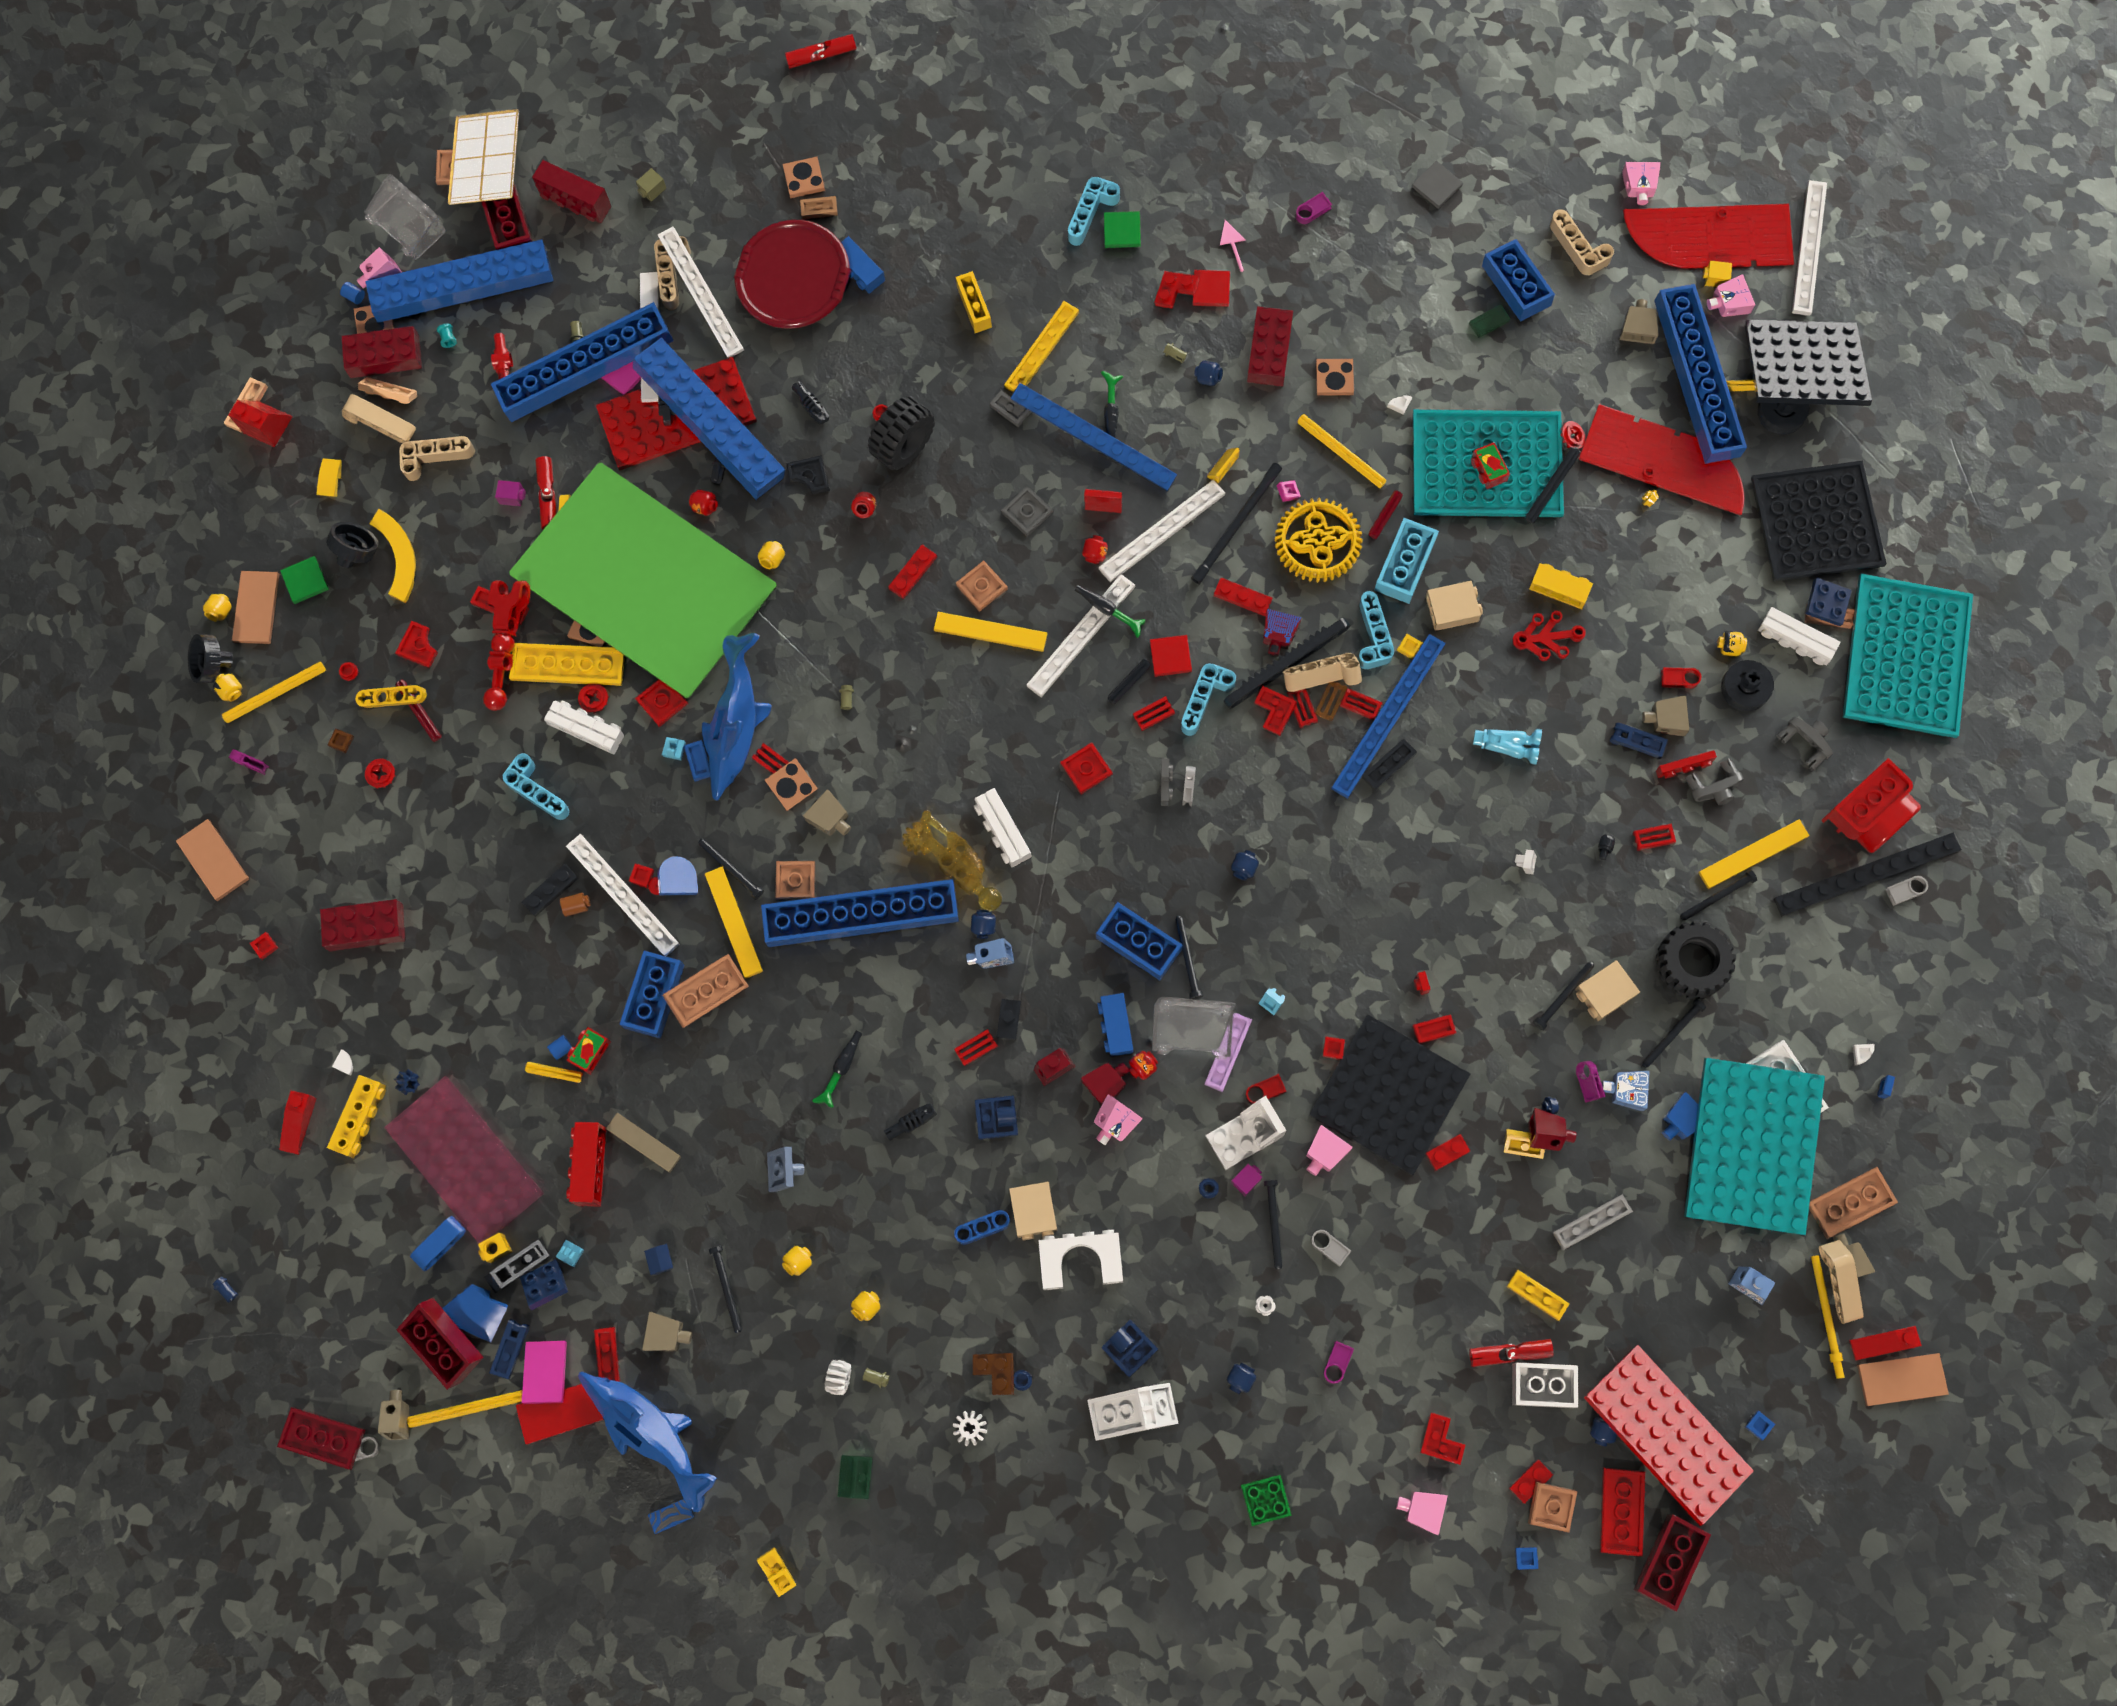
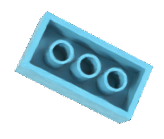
M1403 518L1374 591L1410 604L1439 531Z

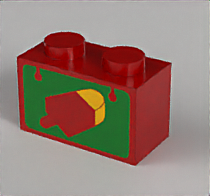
M1494 442L1473 451L1471 457L1472 466L1477 468L1479 480L1482 484H1485L1487 489L1508 481L1510 473Z
M587 1027L586 1030L580 1033L577 1045L568 1052L567 1061L591 1075L611 1041Z

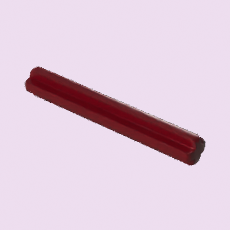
M403 679L395 684L396 687L408 686ZM408 704L431 740L436 742L441 739V734L421 704Z

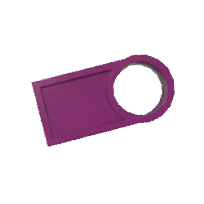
M1321 192L1298 206L1296 219L1301 224H1308L1331 210L1332 203ZM1301 210H1308L1311 216L1303 218L1298 213Z
M232 749L228 757L230 760L263 775L266 774L265 771L269 768L264 762Z
M1592 1061L1580 1062L1576 1066V1075L1585 1103L1606 1097L1596 1065ZM1585 1065L1588 1066L1590 1071L1588 1078L1584 1074Z
M1335 1341L1323 1372L1327 1382L1336 1384L1342 1381L1354 1348ZM1330 1366H1337L1340 1369L1341 1377L1339 1380L1331 1381L1327 1378L1326 1370Z

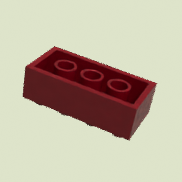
M542 160L532 176L535 186L540 193L539 195L543 199H550L562 208L567 207L577 215L582 214L592 222L602 223L612 207L605 188L545 160Z
M515 183L513 184L512 198L481 201L496 250L533 242Z
M1257 306L1247 382L1283 387L1293 310Z
M414 326L342 336L344 370L350 378L422 368L420 337Z
M397 899L320 909L322 947L328 951L405 941L403 904Z
M434 1298L419 1303L396 1329L447 1390L462 1383L484 1358Z
M1667 1514L1633 1590L1677 1612L1711 1534L1673 1514Z

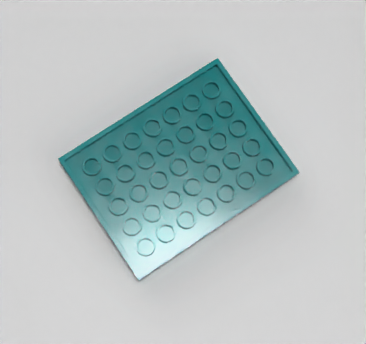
M1413 409L1414 515L1525 517L1563 461L1562 437L1560 436L1562 433L1560 429L1562 427L1561 411ZM1494 442L1510 476L1507 482L1487 489L1485 484L1480 482L1479 472L1477 468L1472 466L1471 457L1474 450ZM1563 481L1539 517L1564 516Z
M1860 574L1858 577L1843 718L1957 738L1960 731L1973 594Z
M1704 1058L1684 1217L1806 1235L1825 1082L1824 1075Z

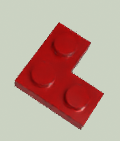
M1164 271L1154 301L1155 306L1173 309L1178 293L1195 295L1200 281L1199 276Z
M1262 686L1254 703L1270 711L1263 729L1281 736L1297 701Z
M1430 1413L1420 1453L1461 1465L1466 1445L1446 1439L1451 1418Z

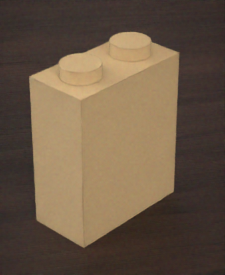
M1472 581L1430 589L1425 596L1435 631L1479 622L1483 614L1482 606L1478 604L1476 598L1478 597L1476 586L1473 587Z
M1617 960L1575 989L1578 999L1581 1002H1585L1588 1006L1589 1014L1598 1021L1640 993Z
M1049 1182L1010 1188L1018 1238L1022 1237V1240L1034 1239V1235L1042 1234V1237L1054 1235V1231H1057Z

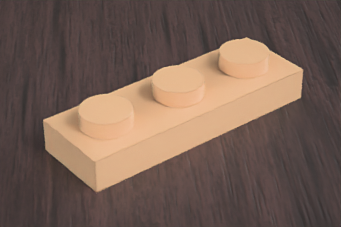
M250 377L237 400L260 402L268 386ZM227 416L224 424L242 433L233 420Z
M366 377L358 383V390L365 391L366 394L380 395L384 399L398 400L402 404H408L417 398L416 390Z

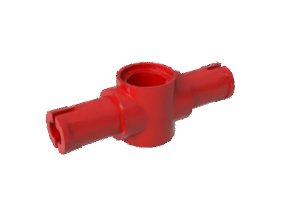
M503 333L494 334L495 350L494 354H491L493 369L496 370L499 379L509 375L510 368H513V360L510 351L506 348L505 335Z

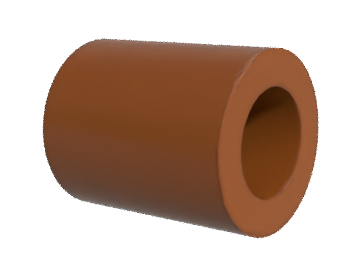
M583 892L560 898L561 909L565 917L588 911V907L591 906L588 895L585 896Z

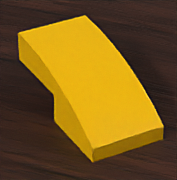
M322 459L317 484V495L337 497L338 478L341 479L342 460Z
M775 1548L757 1558L758 1564L768 1577V1581L778 1597L796 1586L793 1577Z

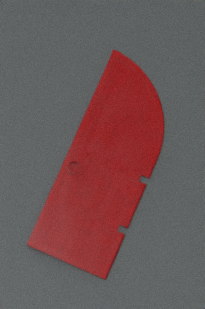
M1789 204L1623 210L1626 226L1636 244L1649 256L1669 266L1686 269L1704 268L1708 266L1710 261L1732 263V267H1751V261H1756V266L1794 265Z
M1601 404L1598 405L1579 460L1742 515L1744 508L1743 483L1730 459L1705 464L1697 437L1680 432L1678 437L1674 435L1676 431L1674 429L1642 418L1637 423L1634 422L1635 416Z

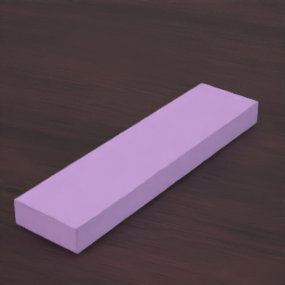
M1235 1012L1233 1013L1204 1085L1223 1092L1252 1019Z

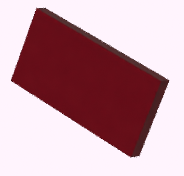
M291 1407L277 1447L352 1470L365 1430Z

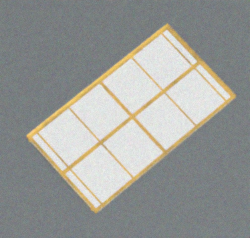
M518 109L456 116L448 195L449 205L513 197L519 120Z

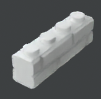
M1773 607L1767 612L1758 629L1765 638H1773L1779 641L1778 643L1781 646L1795 649L1797 654L1812 658L1813 662L1818 665L1824 664L1827 666L1840 644V641Z
M553 701L550 710L544 718L548 725L613 755L615 754L624 738L621 727L614 723L608 725L598 716L592 718L587 715L588 713L581 708L575 710L565 701L560 703Z
M995 788L976 797L974 809L978 816L982 814L985 819L983 825L987 832L991 831L994 835L992 841L996 848L1000 847L1003 851L1001 857L1005 864L1009 863L1011 867H1014L1031 858L1032 855Z

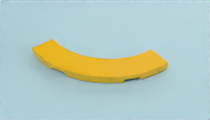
M378 509L370 522V526L377 529L387 538L392 546L396 560L395 577L388 594L406 603L414 585L416 571L414 550L402 527L390 515Z

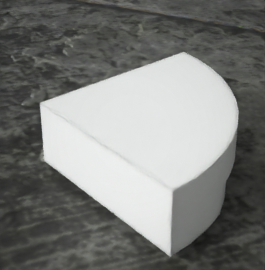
M1403 395L1402 397L1394 398L1388 403L1387 407L1404 415L1412 397Z
M1874 1044L1853 1045L1855 1065L1863 1064L1871 1057L1874 1052Z
M341 1049L332 1067L351 1076L353 1066L350 1055Z

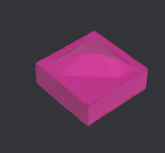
M1295 480L1279 482L1276 485L1283 502L1298 500L1301 497Z

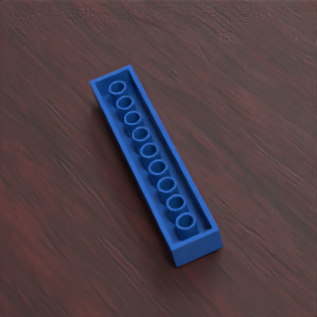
M541 239L365 282L372 313L377 323L554 280L547 251Z
M1691 284L1660 290L1654 300L1704 462L1706 464L1739 458L1746 450L1747 445L1696 286Z
M653 302L491 383V386L503 412L513 422L633 362L634 357L660 338L667 344L674 340Z
M662 338L633 358V369L756 500L784 478L785 469Z
M953 879L761 905L764 937L768 947L959 922Z

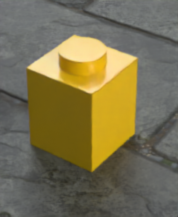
M1710 261L1703 270L1702 277L1705 279V286L1717 287L1731 280L1732 263Z

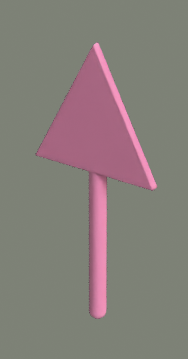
M1225 220L1220 245L1231 243L1239 269L1243 272L1244 269L1235 242L1245 241V239Z

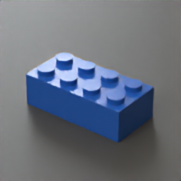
M1517 239L1485 254L1482 267L1520 322L1552 305L1555 296L1554 292Z
M1117 902L1096 932V939L1160 981L1182 950L1181 943L1119 902Z
M643 951L620 1025L624 1029L661 1039L670 1012V1007L662 995L679 984L685 965L680 960Z

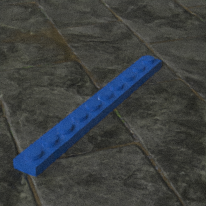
M1019 383L1010 398L1027 410L1166 491L1170 489L1177 477L1176 473Z
M1431 634L1428 635L1331 788L1332 790L1347 799L1349 798L1446 643Z

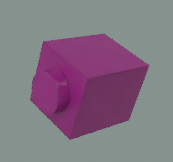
M498 480L495 498L499 504L521 506L522 500H525L526 491L521 483Z
M1247 1164L1231 1181V1184L1246 1197L1262 1180L1263 1177L1260 1175L1262 1172L1254 1164L1252 1166Z

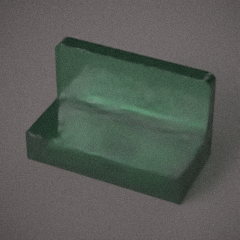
M841 1456L838 1497L869 1499L872 1457Z

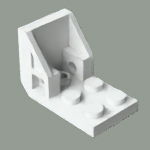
M1264 1096L1241 1112L1240 1116L1207 1134L1206 1138L1224 1169L1227 1170L1285 1135L1286 1129L1267 1097Z
M1170 1383L1141 1387L1088 1400L1096 1441L1178 1424Z

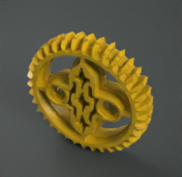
M1319 497L1317 502H1314L1313 498L1310 499V503L1304 500L1303 505L1298 502L1296 508L1291 506L1290 512H1285V517L1282 516L1280 519L1281 523L1277 524L1278 529L1275 531L1277 536L1274 541L1277 542L1275 548L1279 549L1277 550V556H1281L1280 562L1285 561V568L1290 566V573L1295 570L1296 577L1301 574L1302 580H1304L1307 576L1310 582L1313 578H1316L1318 583L1320 578H1323L1324 582L1327 581V577L1334 580V575L1339 578L1341 577V572L1346 574L1347 568H1352V563L1355 564L1357 562L1356 558L1360 556L1359 551L1362 549L1360 544H1362L1363 539L1360 538L1362 532L1358 531L1360 530V525L1356 524V518L1352 519V512L1347 514V507L1342 510L1341 503L1335 506L1334 500L1330 504L1327 498L1324 502H1321ZM1311 512L1305 518V530L1295 532L1289 540H1286V534L1291 523L1297 517ZM1321 512H1326L1339 518L1349 531L1341 526L1328 527L1326 518ZM1318 521L1320 524L1313 525L1311 522ZM1348 540H1351L1350 550L1344 560L1333 567L1326 568L1333 560L1332 550L1343 547ZM1288 549L1296 554L1309 553L1312 564L1318 569L1300 564L1291 556ZM1323 555L1326 559L1320 560L1317 556Z

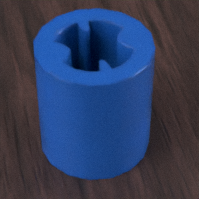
M346 282L341 287L340 295L355 304H360L365 297V291L350 282Z
M562 1035L549 1044L547 1048L554 1058L559 1060L570 1051L572 1045Z

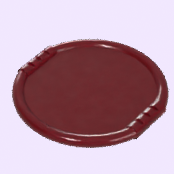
M793 219L780 221L763 228L743 246L734 279L737 295L744 308L753 317L769 326L793 329L820 321L841 303L851 269L847 252L834 233L815 222Z

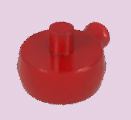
M658 877L652 878L648 883V889L654 895H659Z

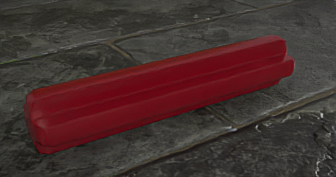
M1395 490L1369 531L1368 535L1371 538L1377 539L1402 499L1403 494Z

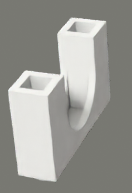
M1104 1230L1099 1235H1094V1232H1084L1082 1236L1075 1237L1074 1234L1062 1235L1063 1238L1055 1239L1054 1236H1043V1240H1039L1043 1290L1063 1289L1062 1260L1069 1250L1079 1246L1088 1247L1099 1256L1103 1285L1123 1283L1119 1234L1114 1233V1230Z

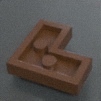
M1013 1353L973 1355V1375H992V1395H1014Z

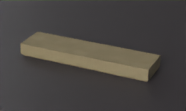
M616 1113L606 1127L608 1131L669 1173L681 1158L680 1155L619 1113Z

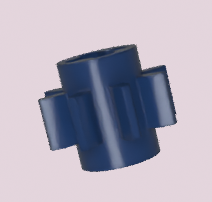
M409 1069L406 1072H399L394 1079L397 1083L395 1089L401 1091L404 1095H407L408 1092L414 1093L420 1085L416 1080L419 1076Z

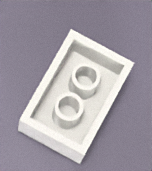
M1513 1363L1512 1405L1578 1408V1366Z

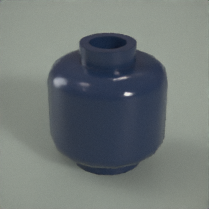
M1205 360L1199 366H1196L1194 375L1200 384L1215 386L1222 379L1223 369L1220 368L1217 362Z
M1245 850V852L1237 853L1231 865V870L1234 872L1233 875L1241 880L1253 878L1259 861L1251 851Z
M985 909L976 910V913L971 916V932L980 939H987L988 935L995 933L996 916L992 914V911Z
M1242 1362L1240 1365L1235 1364L1226 1379L1231 1385L1229 1389L1238 1394L1241 1391L1249 1392L1256 1380L1255 1370Z
M1601 1416L1594 1418L1590 1435L1595 1439V1443L1602 1446H1607V1443H1615L1617 1434Z

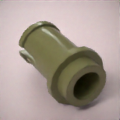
M572 321L570 323L572 335L570 341L573 343L584 336L582 335V323Z
M1168 343L1163 351L1167 357L1171 356L1180 361V363H1183L1188 355L1187 352L1175 347L1174 343Z
M842 685L841 689H839L841 693L840 709L850 710L852 709V693H854V690L850 685Z
M866 1368L863 1375V1381L879 1385V1388H886L890 1378L886 1372L880 1373Z

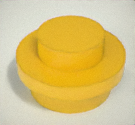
M1655 489L1652 491L1648 490L1642 497V504L1651 507L1659 497L1656 493L1657 491Z

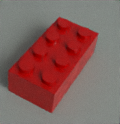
M575 1122V1126L571 1129V1139L574 1140L573 1147L570 1148L569 1152L572 1166L568 1169L570 1187H567L566 1196L569 1202L576 1206L601 1207L607 1129L598 1122Z

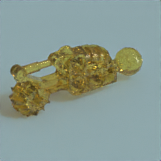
M927 810L922 813L920 822L912 824L913 829L906 828L907 833L903 834L905 839L903 845L908 846V852L914 850V855H917L918 851H921L922 855L931 852L938 859L939 868L947 877L953 879L970 896L973 893L978 896L981 908L994 911L1000 907L1002 903L1001 893L996 888H985L982 885V873L985 871L984 866H982L983 861L978 858L976 852H973L972 847L968 845L966 840L953 831L949 832ZM929 823L947 837V848L933 838ZM958 846L965 848L962 852H957L955 849ZM945 860L952 861L949 866H944L942 863ZM959 872L966 873L964 878H958L956 875Z

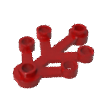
M1554 611L1541 632L1531 635L1535 628L1544 621L1543 615L1536 613L1533 615L1532 622L1525 631L1515 633L1512 642L1517 649L1530 650L1541 661H1547L1551 653L1548 649H1540L1534 643L1537 642L1542 643L1555 652L1559 658L1565 659L1569 654V649L1566 646L1560 647L1552 640L1571 638L1574 642H1580L1584 639L1586 631L1582 626L1576 625L1571 630L1550 633L1553 627L1562 619V613ZM1553 615H1558L1559 619H1554ZM1538 617L1541 621L1536 622L1534 618ZM1575 630H1580L1582 634H1576ZM1523 637L1526 641L1521 642L1519 638ZM1560 650L1566 651V655H1562ZM1541 653H1546L1548 657H1543Z

